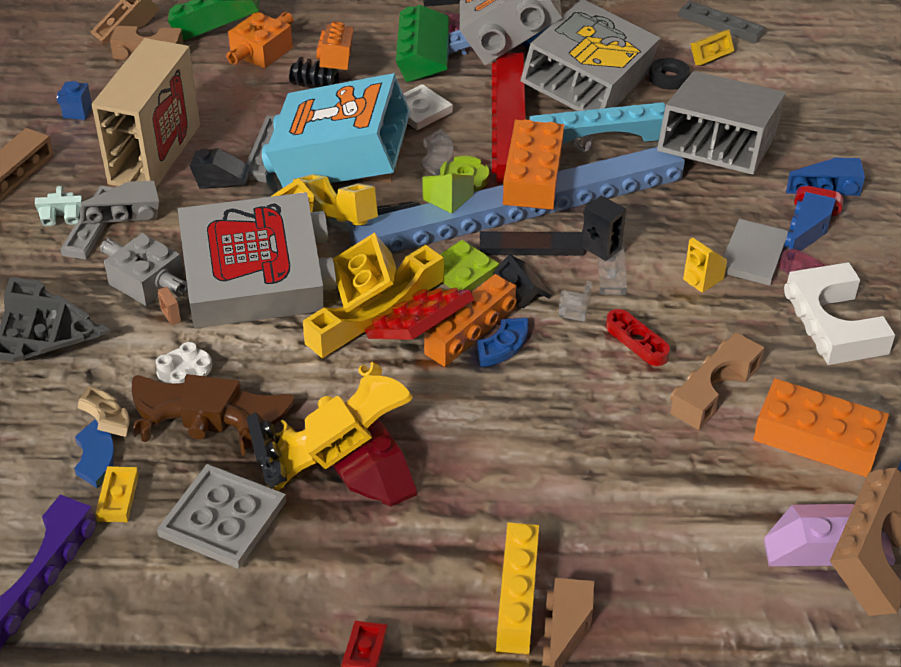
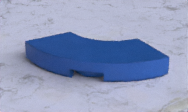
M528 318L501 319V326L494 335L486 339L477 340L481 367L501 363L514 356L522 348L528 335Z
M95 419L75 436L76 444L83 449L81 460L74 467V470L78 477L98 488L104 481L107 466L113 467L114 445L110 433L97 430L98 422Z

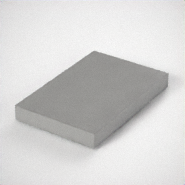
M739 219L724 255V258L727 259L725 274L771 285L785 246L788 231Z

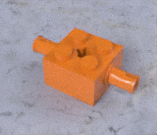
M285 11L274 19L256 12L228 31L230 51L226 54L229 63L237 65L241 60H246L266 68L292 49L291 24L294 21L292 15Z

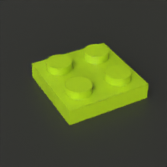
M460 240L440 254L444 257V281L442 283L451 289L458 288V290L472 291L492 277L494 270L500 265L464 240Z

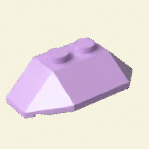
M854 504L791 505L764 537V546L769 566H833L830 559ZM882 531L881 539L885 557L889 565H894L895 558L889 537Z

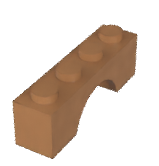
M737 332L728 340H723L718 350L713 355H708L702 366L697 371L693 370L682 386H677L673 390L670 397L672 401L670 414L700 430L714 416L719 394L714 390L713 385L726 380L746 382L761 367L765 347Z

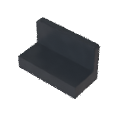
M511 254L493 272V274H497L516 285V305L523 309L537 293L548 299L552 296V293L530 265Z

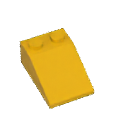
M375 232L333 258L336 282L346 312L356 308L394 283L396 265L392 253Z

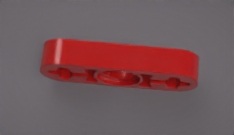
M614 309L607 314V331L645 362L652 366H662L668 362L670 346L666 341L623 309ZM638 334L643 336L644 339L635 340L631 336Z

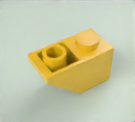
M691 238L688 245L683 280L703 293L724 279L727 259L702 242Z

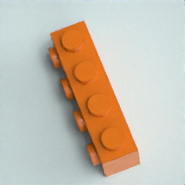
M342 22L327 24L326 30H322L317 45L316 59H320V67L348 69L354 27L345 26V23Z
M494 274L472 292L473 301L424 332V354L442 366H448L496 326L501 319H504L515 310L517 301L516 285Z

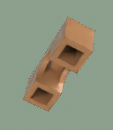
M116 26L110 39L113 59L127 60L144 38L184 45L181 28L160 27L155 35L142 37L139 36L138 26Z

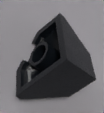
M219 148L195 151L190 163V169L199 189L245 184L251 170L250 166L235 154Z

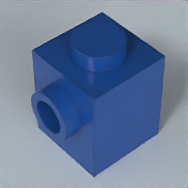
M65 81L63 87L57 93V103L60 104L63 118L86 120L92 108L88 83Z

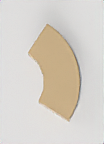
M87 386L79 399L78 408L96 418L98 422L97 430L126 437L130 423L127 410L121 408L117 404V399L110 394Z

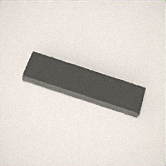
M688 1L679 10L678 17L718 31L730 30L732 36L755 44L766 32L765 26L693 1Z

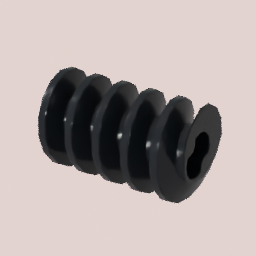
M299 57L297 62L291 65L289 71L290 84H297L301 87L318 88L339 84L340 81L338 69L321 68L319 60H316L313 66L312 59L310 58L304 64V58Z

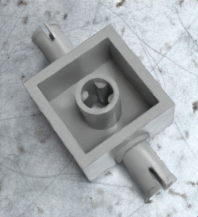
M143 233L125 246L116 243L111 238H108L107 242L103 241L101 252L109 256L104 260L109 285L145 306L158 298V290L164 287H168L170 292L178 297L186 293L188 289L187 282L181 280L184 278L181 257L176 251Z

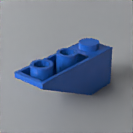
M836 157L789 172L786 194H796L800 187L811 186L836 191L841 195L860 196L865 178L861 158Z
M805 192L803 201H797L795 216L792 217L785 241V247H789L787 258L791 259L827 233L836 198Z

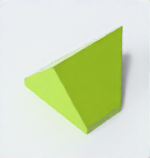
M461 173L422 177L423 200L452 214L473 196L474 174Z

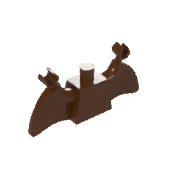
M186 374L184 383L168 384L136 375L132 379V397L137 411L144 419H138L134 422L133 437L142 434L141 441L147 442L151 439L152 426H158L163 421L173 418H182L183 426L189 429L188 434L194 439H203L207 431L223 432L229 424L238 429L241 453L245 455V449L253 448L246 419L248 418L247 416L257 412L265 421L269 420L274 426L291 409L294 404V396L292 394L256 395L241 391L239 380Z

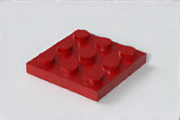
M438 288L433 291H427V289H422L412 295L413 299L408 302L404 301L393 306V311L389 314H383L374 318L372 325L365 328L364 331L368 339L413 340L473 301L474 298L470 290L452 288L443 291L442 288Z

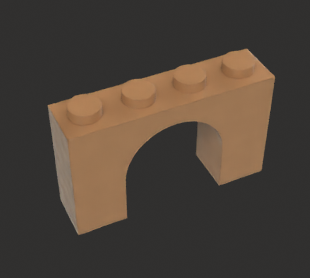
M897 468L878 469L869 472L830 559L831 564L868 616L896 614L901 605V581L885 557L881 539L883 527L896 547H901V474Z

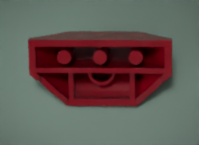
M379 419L375 420L367 428L372 436L371 439L333 464V467L350 491L370 499L382 501V504L392 507L417 496V489L403 452Z

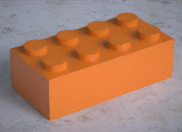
M515 120L503 181V205L553 210L563 149L564 124Z
M774 378L758 416L753 441L867 477L869 472H871L889 414Z

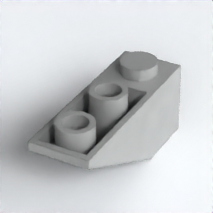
M154 181L127 182L81 202L80 224L157 220L159 199Z

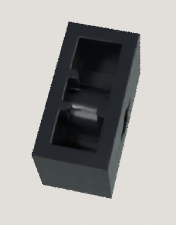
M601 195L593 202L588 203L584 209L582 248L607 261L622 249L626 208Z

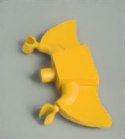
M372 361L370 363V368L365 364L361 365L358 371L363 378H361L355 394L346 402L340 396H335L334 398L331 396L322 397L318 401V409L306 417V429L299 432L294 431L285 421H280L284 429L280 433H276L275 437L279 440L277 445L282 454L279 461L286 468L287 481H283L272 489L279 491L298 472L316 462L327 469L372 438L367 428L386 412L410 402L413 398L412 394L397 380L381 376L382 368Z

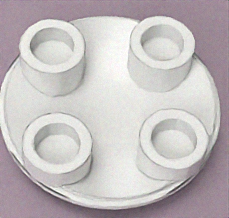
M192 342L183 343L179 349L157 357L155 362L159 380L168 384L184 383L186 374L207 376L213 364L210 355L206 351L197 348L196 344Z

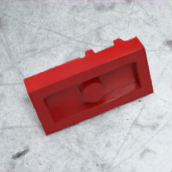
M354 621L341 667H378L387 636V624Z

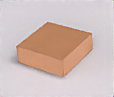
M168 287L159 289L158 297L161 311L170 324L180 323L178 302Z

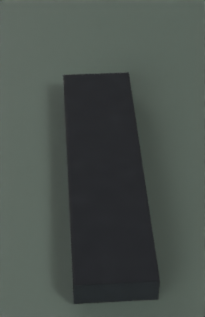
M480 231V251L485 255L583 256L582 232Z

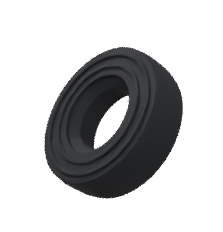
M676 58L657 59L651 64L649 69L650 81L662 89H679L690 76L689 66ZM663 72H673L677 75H666Z

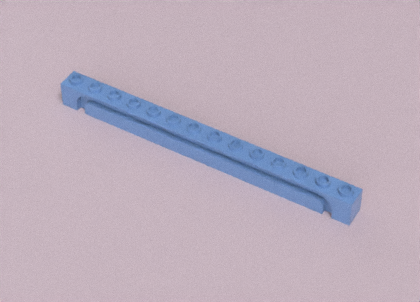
M658 147L559 171L553 210L503 205V185L473 192V196L452 214L431 203L379 215L368 220V223L365 225H353L350 222V244L354 246L375 232L391 253L588 204L601 195L606 198H612L682 180L685 160L680 156L657 151Z

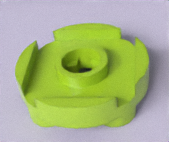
M473 156L454 157L453 162L447 164V161H445L440 168V175L473 173V192L482 190L489 181L488 166L482 165L481 160Z

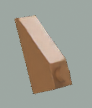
M120 0L90 33L100 42L106 44L110 42L116 26H138V28H141L160 9L152 0Z

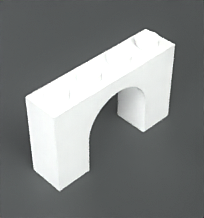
M849 262L789 272L788 281L784 286L786 298L792 302L796 315L803 321L807 334L814 340L818 353L823 356L827 365L889 355L895 337L884 316L846 321L831 316L821 307L830 303L855 299L860 279Z

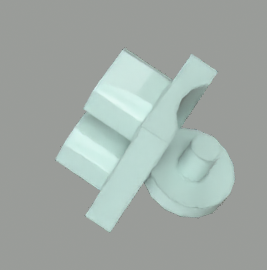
M57 186L56 193H48L47 197L35 198V206L43 226H54L56 224V216H64L66 224L76 225L80 219L81 202H83L82 196H74V192L65 193L63 186Z

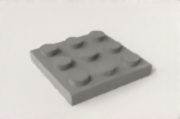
M206 464L157 528L158 536L240 569L285 505L286 494Z

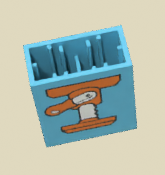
M395 73L288 93L281 113L274 117V131L270 142L262 148V160L266 170L269 173H276L283 188L293 182V179L310 174L326 176L330 183L394 173L410 116L409 107Z

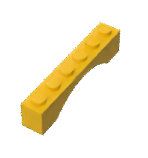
M424 245L405 257L396 270L393 285L349 312H346L344 307H324L303 320L305 345L321 358L334 352L365 332L364 329L372 325L374 318L383 314L387 315L393 311L392 307L396 304L413 299L412 295L422 289L429 291L443 282L444 257L427 245Z

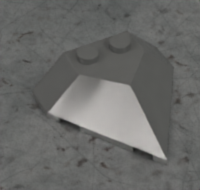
M15 277L9 278L4 293V314L0 323V361L19 362L35 355L110 334L109 328L103 324L97 325L90 320V315L60 295L54 296L45 290V285L41 282Z

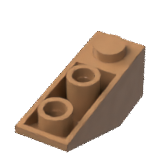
M555 578L554 591L547 590L546 610L552 611V618L545 619L544 638H551L550 646H544L542 666L563 667L590 629L593 613L594 581Z

